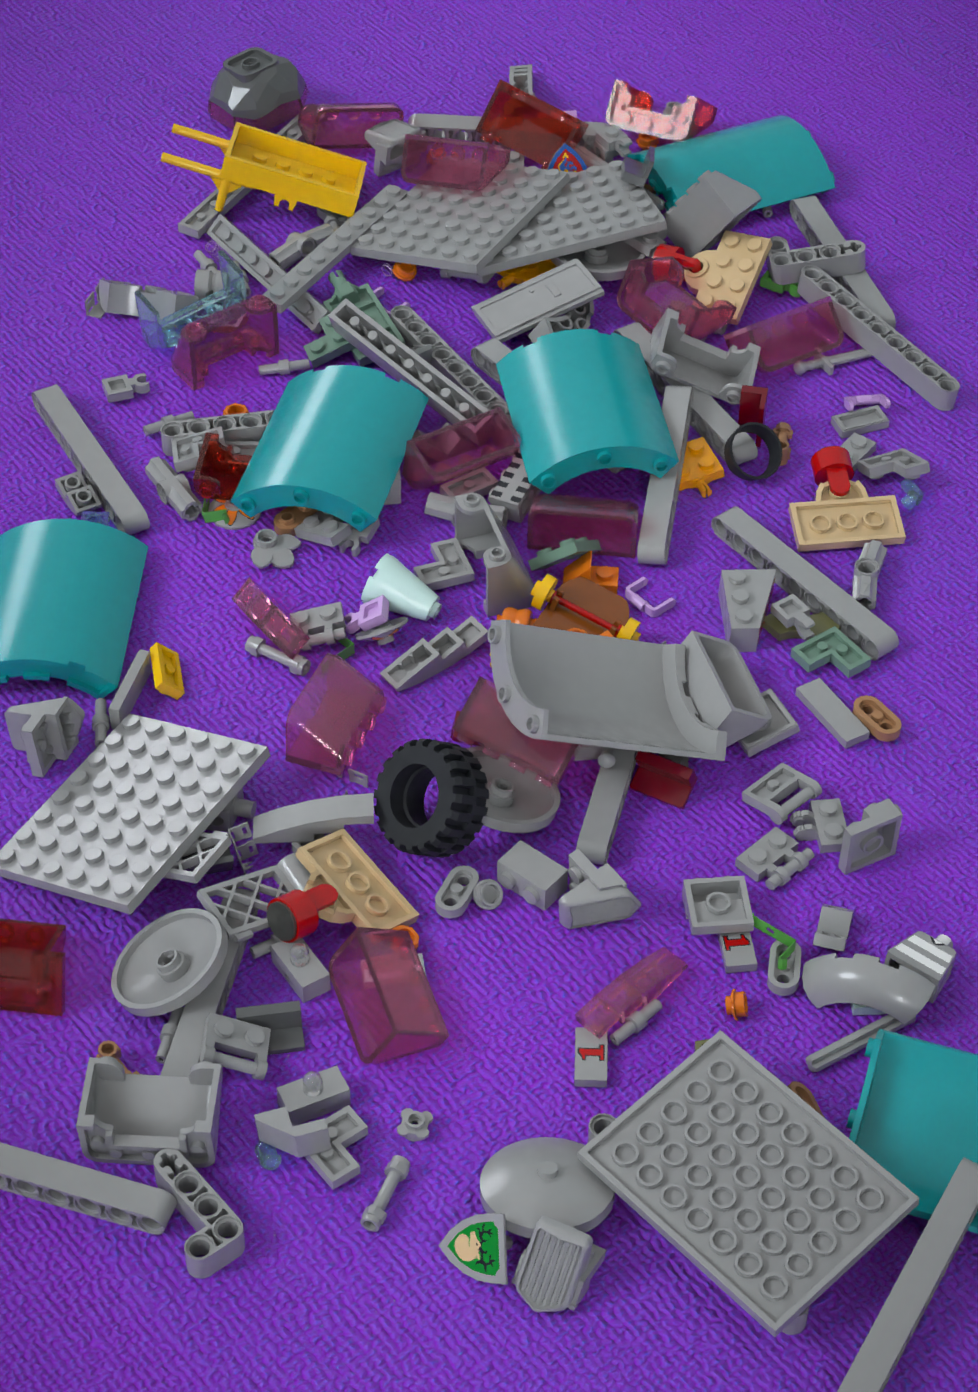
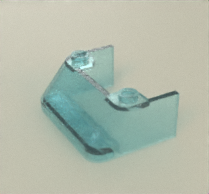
M223 250L218 251L223 289L173 314L160 319L159 312L139 290L134 292L143 339L149 347L153 349L171 348L244 311L247 305V296L243 272Z

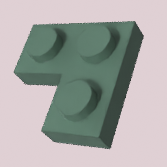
M328 315L318 319L326 335L303 346L314 368L356 348L334 331Z
M582 537L575 540V538H570L560 542V548L552 550V547L536 552L537 557L528 560L531 571L544 570L566 560L578 559L588 551L595 553L602 549L598 539L588 540L587 537Z
M836 626L791 648V657L808 673L831 662L844 675L850 678L871 666V658Z

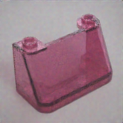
M672 256L630 260L617 293V303L620 309L634 321L639 322L650 334H652L653 329L667 308L679 312L678 323L686 325L684 334L698 340H702L730 323L737 309L727 300H718L713 304L712 308H707L682 288L684 269Z
M258 294L187 324L181 329L171 357L173 371L195 391L205 386L204 377L209 375L208 365L243 350H246L251 356L255 355L256 351L266 352V356L269 358L279 354L277 305L268 297Z

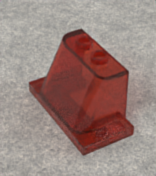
M0 918V1010L55 1016L63 1015L65 1011L66 953L62 952L66 942V925Z

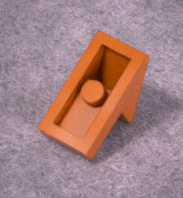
M588 551L564 568L563 584L571 579L583 577L617 594L619 567L591 566L592 551Z

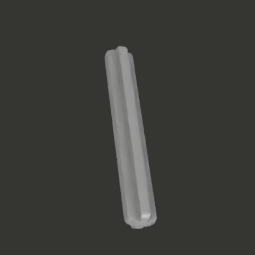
M886 1015L807 1056L805 1061L808 1069L811 1072H819L867 1047L869 1037L875 1039L879 1029L896 1032L915 1022L916 1016L904 1025L894 1017Z

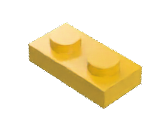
M156 642L149 648L155 689L161 694L178 700L185 694L179 654Z

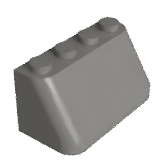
M707 170L697 179L700 183L696 182L686 190L688 195L684 194L675 202L676 206L671 207L664 213L668 229L667 236L675 246L684 249L685 256L693 257L699 252L708 250L721 240L725 230L730 231L762 200L758 192L716 170L712 173L710 170Z
M692 630L681 643V645H685L687 682L683 685L686 696L691 697L699 713L698 719L702 723H707L714 729L727 732L726 747L765 727L772 718V714L739 650L726 640Z

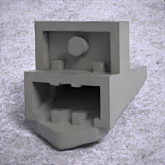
M398 119L381 122L366 130L364 138L375 149L373 172L378 177H381L417 162L418 152L425 149L426 131H422L421 128Z
M64 696L63 698L9 707L4 713L12 746L17 750L27 752V761L30 764L33 776L44 777L56 759L67 760L79 743L77 735L81 731L85 711L71 698Z
M579 848L568 855L570 891L559 899V920L565 928L574 929L627 919L641 907V902L627 888V883L608 863L597 869Z
M541 1216L535 1225L529 1245L521 1254L512 1283L516 1285L518 1293L534 1312L564 1311L566 1308L574 1311L587 1293L591 1278L603 1263L606 1249L594 1245L590 1235L548 1216Z

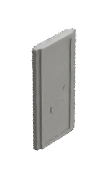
M575 258L482 301L471 308L490 336L503 343L535 328L544 317L556 318L605 295L602 286L581 261Z

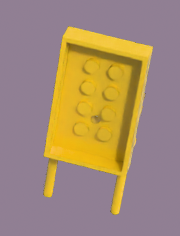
M236 122L230 140L175 123L173 124L172 133L220 147L225 155L221 170L165 152L162 153L160 160L164 163L210 176L219 190L215 204L216 211H223L228 193L240 187H246L274 194V206L279 207L281 200H287L289 202L288 210L293 211L297 202H301L350 218L354 215L367 162Z

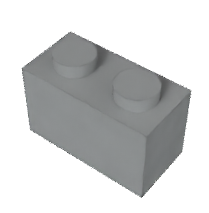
M520 840L497 861V881L504 888L512 890L523 897L529 904L536 905L545 911L567 890L568 869Z

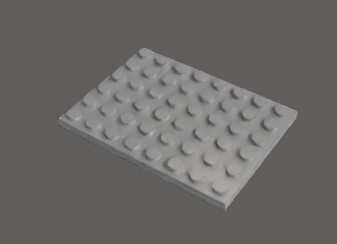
M445 157L407 192V196L404 199L396 202L395 207L391 211L385 213L379 222L373 224L366 234L358 238V241L351 246V256L478 274L570 181L569 172L559 171L558 169H540L536 166L524 167L513 163L483 162L473 158Z
M614 160L607 165L590 166L583 171L569 172L570 181L477 275L481 277L666 230L667 223L644 188L621 180V164L623 161Z
M129 713L105 738V742H102L2 847L0 850V877L131 915L271 756L268 747Z
M721 1030L577 1152L578 1159L774 1337L781 1333L919 1205V1197Z

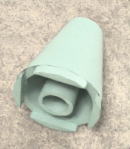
M386 553L376 564L375 568L378 570L374 576H369L363 589L361 600L366 603L384 595L389 601V611L424 621H428L430 618L435 619L442 607V604L439 603L440 597L399 560Z

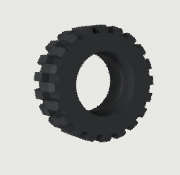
M420 738L419 740L406 742L404 747L400 746L392 753L393 757H389L383 764L384 770L378 774L376 780L379 782L378 788L374 789V798H376L374 812L376 816H379L377 823L381 832H386L384 836L390 844H394L395 848L401 852L440 858L449 857L451 854L461 852L465 848L464 845L469 846L475 839V832H480L483 826L481 821L483 816H487L488 812L486 799H489V790L485 787V783H488L485 772L480 771L482 769L480 762L477 758H474L472 752L467 748L443 741ZM435 776L438 784V802L433 815L427 820L424 810V797L430 781Z

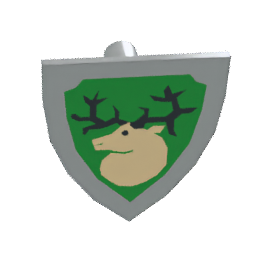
M477 1214L464 1219L449 1230L438 1245L448 1260L462 1273L482 1282L508 1284L507 1250L512 1248L513 1241L509 1236H506L505 1214Z

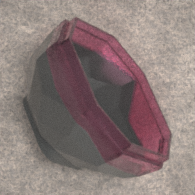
M253 47L223 62V67L218 72L211 86L208 113L211 114L213 119L234 130L236 122L267 131L303 112L308 88L300 72L287 58L269 53L259 47Z

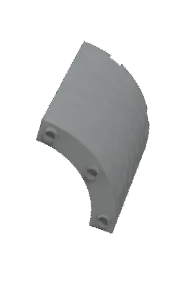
M511 620L491 621L487 638L490 643L491 666L497 699L511 723L524 735L540 740L725 761L727 732L714 729L707 723H702L698 719L699 713L691 697L685 695L683 685L687 682L685 645L657 644L511 623Z

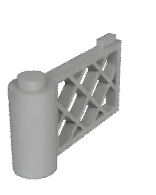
M214 831L213 833L203 832L163 878L197 884L232 844L229 833ZM216 845L214 848L203 852V849ZM198 852L197 855L182 860L183 857ZM198 865L193 872L185 871V869Z
M296 853L287 855L277 865L198 890L197 898L205 910L213 914L222 924L227 933L228 941L234 939L236 943L252 938L254 932L269 928L267 917L262 919L250 915L252 907L267 912L269 903L255 899L257 892L277 898L295 889L304 890L310 873L296 858ZM273 877L279 888L276 889L261 884V880ZM245 887L254 890V894L251 898L234 891L236 888ZM217 895L228 899L226 906L214 903L210 897ZM231 900L249 906L248 912L244 913L229 908ZM228 916L243 921L244 924L231 929L225 918Z

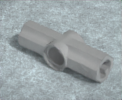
M159 456L150 459L148 465L145 466V473L156 486L161 501L165 505L170 503L182 519H187L189 522L197 519L198 515L202 512V503L192 493L183 473L177 474L165 459H160Z

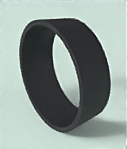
M749 422L737 428L727 439L724 457L727 466L737 477L748 481L770 477L778 470L782 461V446L775 432L768 426L757 422ZM740 432H751L758 435L768 448L769 464L764 473L758 477L744 472L734 459L732 444L735 435Z

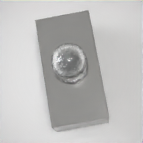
M303 938L292 943H286L281 940L271 945L273 964L303 1003L331 990L330 973Z
M337 1065L320 1072L309 1071L303 1078L276 1088L278 1105L280 1108L287 1106L292 1126L351 1105L350 1089Z

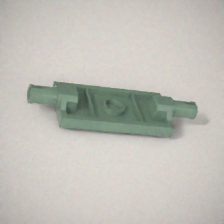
M336 270L338 277H336L334 272L329 274L328 280L335 288V292L332 298L323 301V306L332 312L346 298L406 345L404 338L368 283L358 287L347 281L341 270ZM357 348L350 350L359 366L363 367L373 363L371 359Z

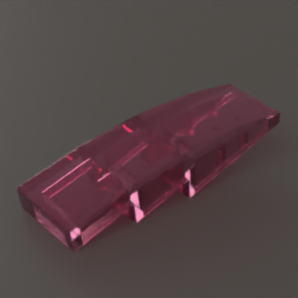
M248 578L233 596L232 600L247 617L290 659L293 660L310 639L295 619L285 612L251 578Z
M662 947L622 973L595 995L575 1014L576 1021L600 1039L617 1021L623 1024L625 1019L640 1006L644 1008L653 999H656L688 968L687 963L667 948Z

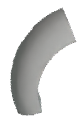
M103 279L99 281L100 304L106 313L149 318L174 325L181 324L190 319L196 311L199 296L182 291H177L176 294L175 291L157 286L145 285L144 290L142 289L143 286L131 284L130 282Z
M593 301L556 318L544 317L529 333L528 336L531 342L535 343L538 337L554 332L588 329L591 324L590 319L594 314Z
M836 953L813 958L805 962L802 972L803 988L809 1000L817 1009L835 1003L860 1004L880 1010L899 1020L904 1025L923 1009L935 988L932 982L905 966L900 965L896 969L880 963L879 957L857 953L854 954L853 958H838Z

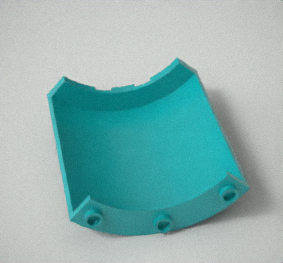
M783 115L655 147L654 165L647 178L649 185L658 195L663 194L667 201L664 204L667 211L671 207L676 206L675 202L684 194L688 195L686 190L696 182L700 183L697 179L707 170H710L711 173L716 170L756 190L762 197V200L751 211L820 192L826 193L835 188L834 174L829 170L823 154L812 138L811 133L794 119ZM649 149L628 154L627 157L643 163Z
M596 329L564 330L538 337L537 342L526 347L521 345L496 364L529 483L548 495L568 480L590 471L614 467L633 468L662 478L679 462L640 346L633 340L612 332L611 335L598 333Z
M330 365L326 366L324 370L314 371L312 369L296 376L288 382L231 502L250 518L260 512L276 507H306L334 515L352 525L358 531H363L374 523L380 515L429 397L401 379L400 382L386 377L385 372L361 366Z
M71 518L29 522L1 534L0 684L8 682L9 678L23 676L24 680L49 681V678L53 677L66 680V685L84 691L96 699L104 698L118 688L148 546L134 536L110 526Z
M879 1029L875 1039L869 1037L865 1057H869L870 1062L858 1108L857 1110L851 1108L846 1128L852 1129L849 1136L851 1141L919 1197V1205L908 1215L929 1220L962 1158L965 1157L978 1163V1054ZM978 1212L976 1213L968 1229V1231L977 1234Z

